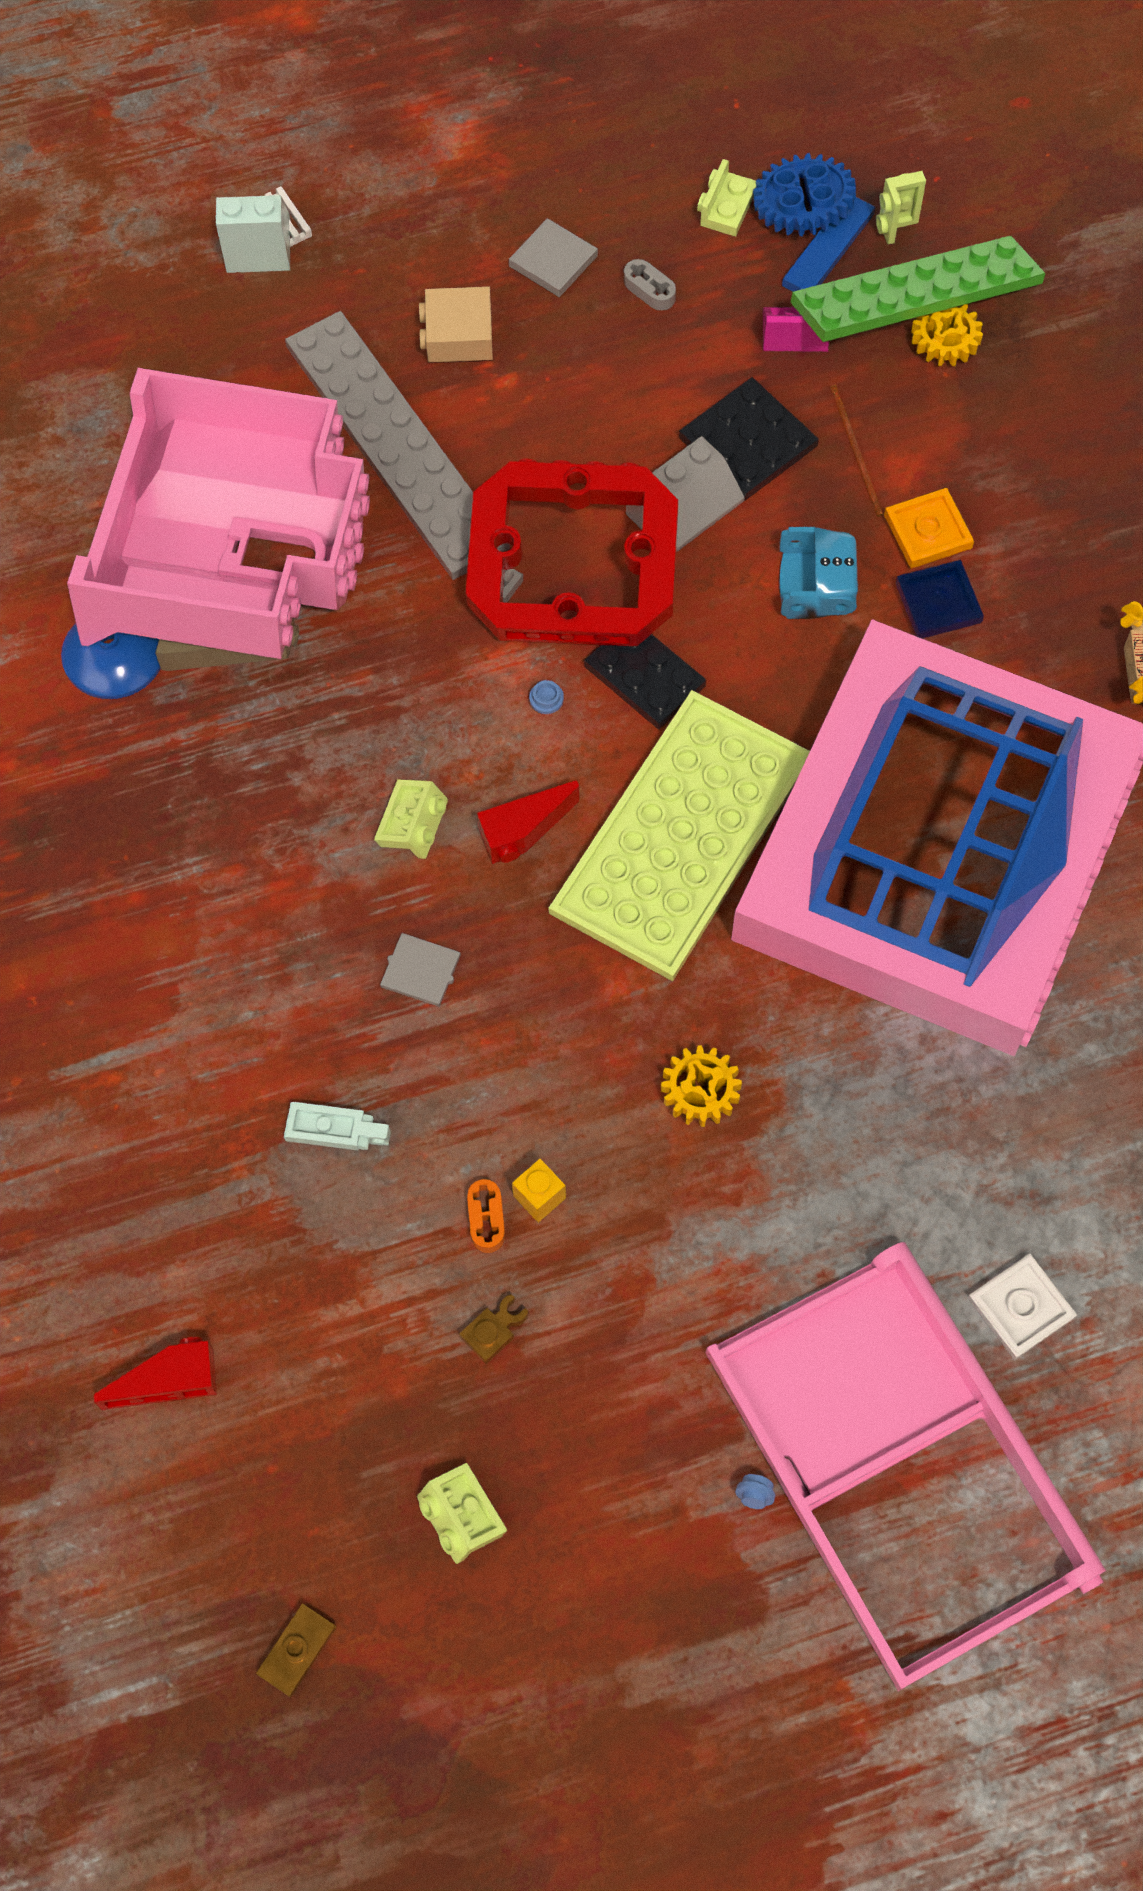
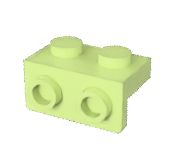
M923 171L910 174L904 173L885 179L884 191L879 196L881 209L880 214L876 216V226L879 234H884L888 245L895 243L897 228L919 222L926 184Z

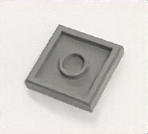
M547 218L509 258V267L560 297L598 256V249Z

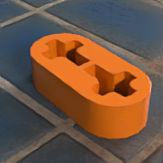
M481 1179L470 1186L467 1194L470 1233L473 1245L477 1250L483 1253H492L500 1249L505 1241L502 1198L500 1189L495 1182ZM488 1190L489 1196H495V1198L489 1199V1211L482 1212L480 1200H474V1198L480 1197V1191ZM490 1220L492 1232H499L492 1236V1242H485L483 1236H477V1234H481L484 1231L483 1221Z

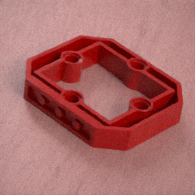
M528 458L520 459L518 462L509 461L473 491L466 581L468 607L500 641L638 646L673 616L678 499L646 466H639L636 463L626 462L620 465H605L599 461H590L586 464H572L566 460L543 463ZM575 483L585 485L581 490L570 489V486ZM510 501L565 503V505L572 509H584L590 504L644 506L642 530L630 534L624 544L627 568L633 574L640 575L638 608L585 606L583 599L571 592L558 595L552 604L503 602L505 570L518 566L523 557L520 534L515 528L508 526ZM507 543L513 546L511 550L506 552L497 550L502 544ZM638 549H645L650 552L645 557H637L633 554ZM567 610L578 613L572 619H564L560 616Z

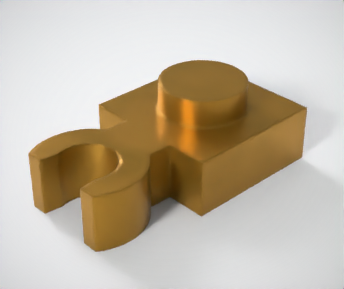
M512 1294L506 1296L501 1301L500 1311L496 1315L486 1308L459 1333L460 1338L485 1364L491 1361L514 1339V1334L508 1328L523 1324L529 1316L526 1308L518 1315L508 1313L509 1306L515 1302V1297Z

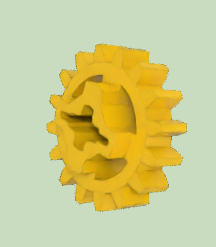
M967 304L960 308L953 307L919 316L913 321L911 331L913 333L912 344H918L916 351L918 354L927 353L926 361L929 362L933 358H937L938 366H942L944 360H949L950 364L955 366L958 358L963 362H967L969 354L975 355L977 353L978 345L981 344L983 336L981 332L983 324L976 321V312L967 313Z
M698 1045L696 1054L693 1055L685 1048L683 1049L682 1060L674 1056L671 1058L670 1065L673 1069L664 1068L663 1078L667 1081L661 1082V1092L669 1093L664 1097L665 1106L675 1105L673 1109V1116L675 1118L682 1113L685 1114L687 1125H690L694 1118L699 1119L701 1127H705L707 1118H712L718 1124L721 1118L720 1113L723 1112L725 1115L730 1116L733 1110L730 1103H739L740 1094L735 1091L741 1090L742 1080L734 1079L738 1075L739 1069L737 1066L727 1067L730 1056L725 1055L721 1059L717 1058V1048L713 1047L709 1054H704L702 1045ZM685 1071L687 1079L680 1082V1086L677 1087V1080ZM696 1080L697 1082H700L702 1086L708 1085L707 1093L705 1090L702 1089L701 1086L695 1087ZM726 1085L724 1096L721 1100L717 1101L716 1092L722 1090V1087Z

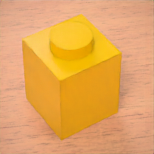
M541 1159L536 1161L512 1182L513 1197L538 1223L566 1199V1185Z

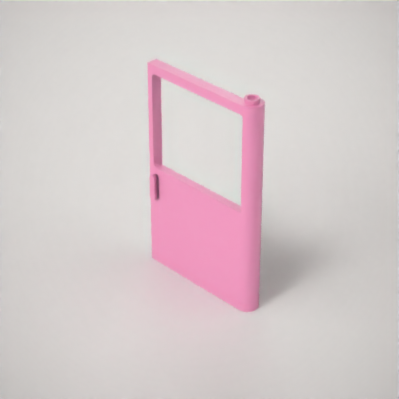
M900 1242L884 1250L868 1266L718 1345L715 1343L707 1347L706 1355L898 1692L1077 1588H1080L1081 1592L1085 1594L1104 1583L1100 1575L1106 1572V1569L905 1242ZM977 1419H983L1071 1561L1073 1570L1061 1579L911 1665L901 1668L813 1515L812 1510Z

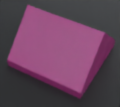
M763 307V351L828 352L829 341L822 342L795 307Z

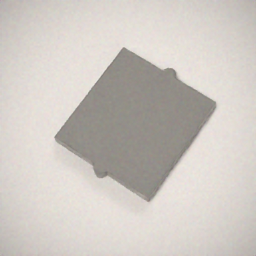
M402 933L393 955L387 958L389 965L380 986L381 988L440 1007L448 985L454 982L452 975L461 952Z

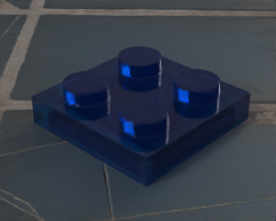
M961 560L897 576L895 584L916 637L923 639L982 623L984 615Z

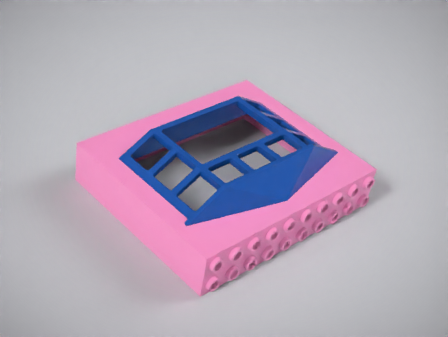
M871 620L736 908L731 940L1006 1054L1015 1056L1019 1045L1027 1047L1041 1016L1040 1013L1050 994L1054 979L1060 969L1068 945L1079 923L1081 913L1092 891V886L1115 835L1119 820L1126 808L1130 793L1139 776L1143 764V723ZM923 684L962 698L953 715L917 702L914 699ZM972 704H978L1013 718L1006 733L1000 734L966 721L965 717ZM908 713L998 747L993 763L941 879L849 842ZM1023 722L1063 737L1057 753L1051 754L1016 740ZM1009 753H1014L1049 767L1050 770L1035 802L996 788L995 784ZM989 800L1029 815L1028 822L1015 850L1007 849L975 836V830ZM969 848L1004 861L1009 865L997 895L993 900L953 884L965 853ZM844 856L883 871L882 878L865 916L826 900L834 876ZM895 877H900L935 892L934 899L917 937L879 923L877 920ZM947 898H952L987 913L986 921L969 958L929 942Z

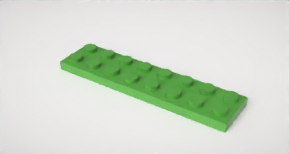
M1007 236L793 291L791 304L822 342L1036 286L1043 283L1045 272L1012 236Z

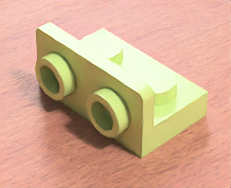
M723 159L718 170L713 169L708 183L709 190L707 193L703 192L701 194L697 211L701 212L700 226L736 237L754 198L753 189L756 188V181L729 173V161Z
M397 779L374 840L380 847L410 849L418 858L426 859L434 842L442 815L446 811L447 797L432 781Z
M467 1463L429 1481L417 1496L423 1516L431 1521L439 1535L443 1550L451 1555L456 1564L464 1561L471 1552L497 1540L508 1531Z

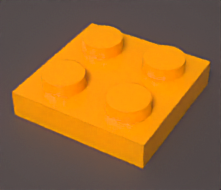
M947 488L885 508L884 516L911 569L973 548L974 540Z

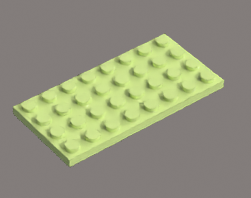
M691 690L549 907V914L673 981L788 799L810 751Z

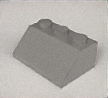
M702 436L652 472L678 499L676 552L744 502L745 499L725 458ZM626 505V515L642 529L644 506Z

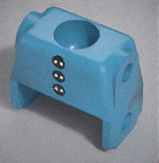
M788 527V530L782 531L779 544L780 551L783 552L779 577L781 614L786 616L787 619H816L832 615H846L855 611L857 608L856 597L858 592L855 537L847 532H836L816 527Z

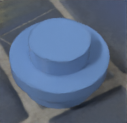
M540 681L530 691V705L538 713L552 714L563 705V691L553 681Z
M748 1474L743 1477L742 1482L737 1484L735 1493L741 1499V1502L749 1508L763 1509L765 1506L772 1505L775 1500L774 1485L766 1477Z

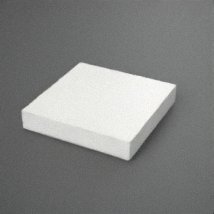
M1028 1254L968 1296V1300L1014 1361L1074 1320L1077 1316L1031 1254Z

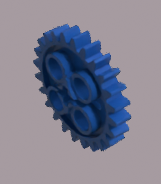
M807 153L805 158L801 160L797 155L793 156V161L791 162L782 158V165L780 167L771 164V172L762 171V179L756 180V188L753 189L755 211H758L759 220L765 219L766 227L774 224L775 232L786 228L787 235H790L794 230H798L799 236H803L805 230H810L813 235H816V228L821 227L824 231H828L829 223L836 226L840 225L839 217L848 218V210L854 209V201L856 200L855 178H851L850 169L844 170L843 162L835 165L833 157L823 161L822 154H819L816 159H811L810 153ZM799 178H803L805 183L806 198L810 206V212L806 211L804 195Z

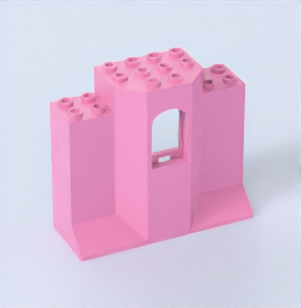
M138 368L130 390L133 418L88 557L76 555L67 583L80 643L82 646H90L116 632L281 659L284 647H290L293 638L291 622L292 618H298L301 604L338 610L345 604L348 591H354L357 570H354L356 563L361 564L363 558L364 544L360 543L363 532V516H367L370 505V496L366 495L369 474H364L363 459L342 456L344 437L339 436L342 431L343 415H338L337 400ZM250 537L302 545L316 552L315 559L287 555L283 572L242 565ZM238 541H240L237 553H235Z

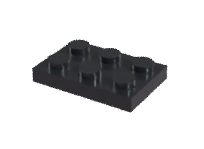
M652 634L638 646L601 645L584 660V667L658 730L676 715L691 690L699 693L706 687V679Z

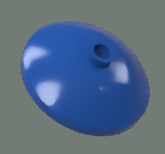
M75 623L67 633L62 645L61 659L63 668L71 683L87 695L101 699L127 697L139 692L150 684L161 669L156 656L159 639L116 632L90 646H82ZM108 639H114L111 643H104Z

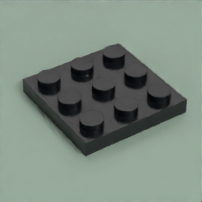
M753 377L679 430V439L687 446L702 436L725 458L745 497L744 501L815 449L819 441L817 436Z

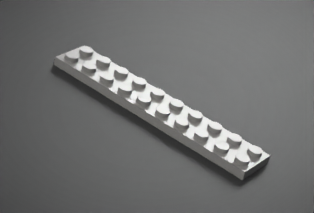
M339 311L286 338L287 349L322 398L337 400L338 415H343L342 426L451 579L454 580L467 573L473 491L343 313ZM502 544L497 550L506 552L510 550V544Z

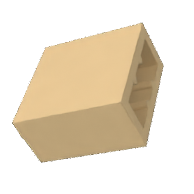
M490 287L425 289V303H419L420 323H426V329H420L421 349H427L428 362L493 360Z

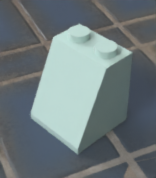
M281 195L216 198V227L227 273L290 270V214Z

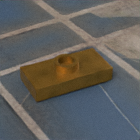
M302 1603L256 1674L291 1698L337 1627Z

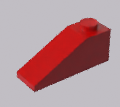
M575 780L478 812V829L491 863L514 861L539 841L579 802L578 781Z
M200 1337L181 1339L178 1345L166 1347L94 1394V1403L101 1410L217 1395L214 1350L209 1341H203Z

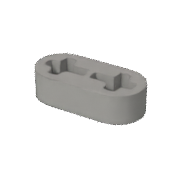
M636 259L626 264L624 268V284L629 291L655 310H667L674 305L676 287L672 280L644 260Z

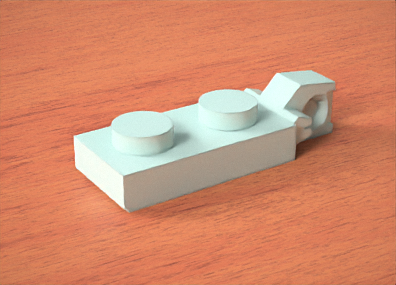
M291 1102L284 1139L288 1142L351 1150H368L369 1144L389 1146L391 1131L388 1124L373 1123V1116L364 1114L362 1110Z

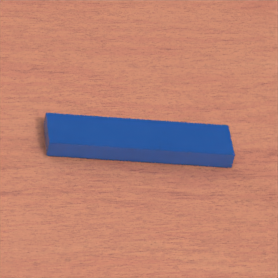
M856 197L854 209L848 210V218L839 217L840 225L838 226L829 223L828 231H824L821 228L785 275L782 286L791 291H797L821 285L873 217L875 206Z

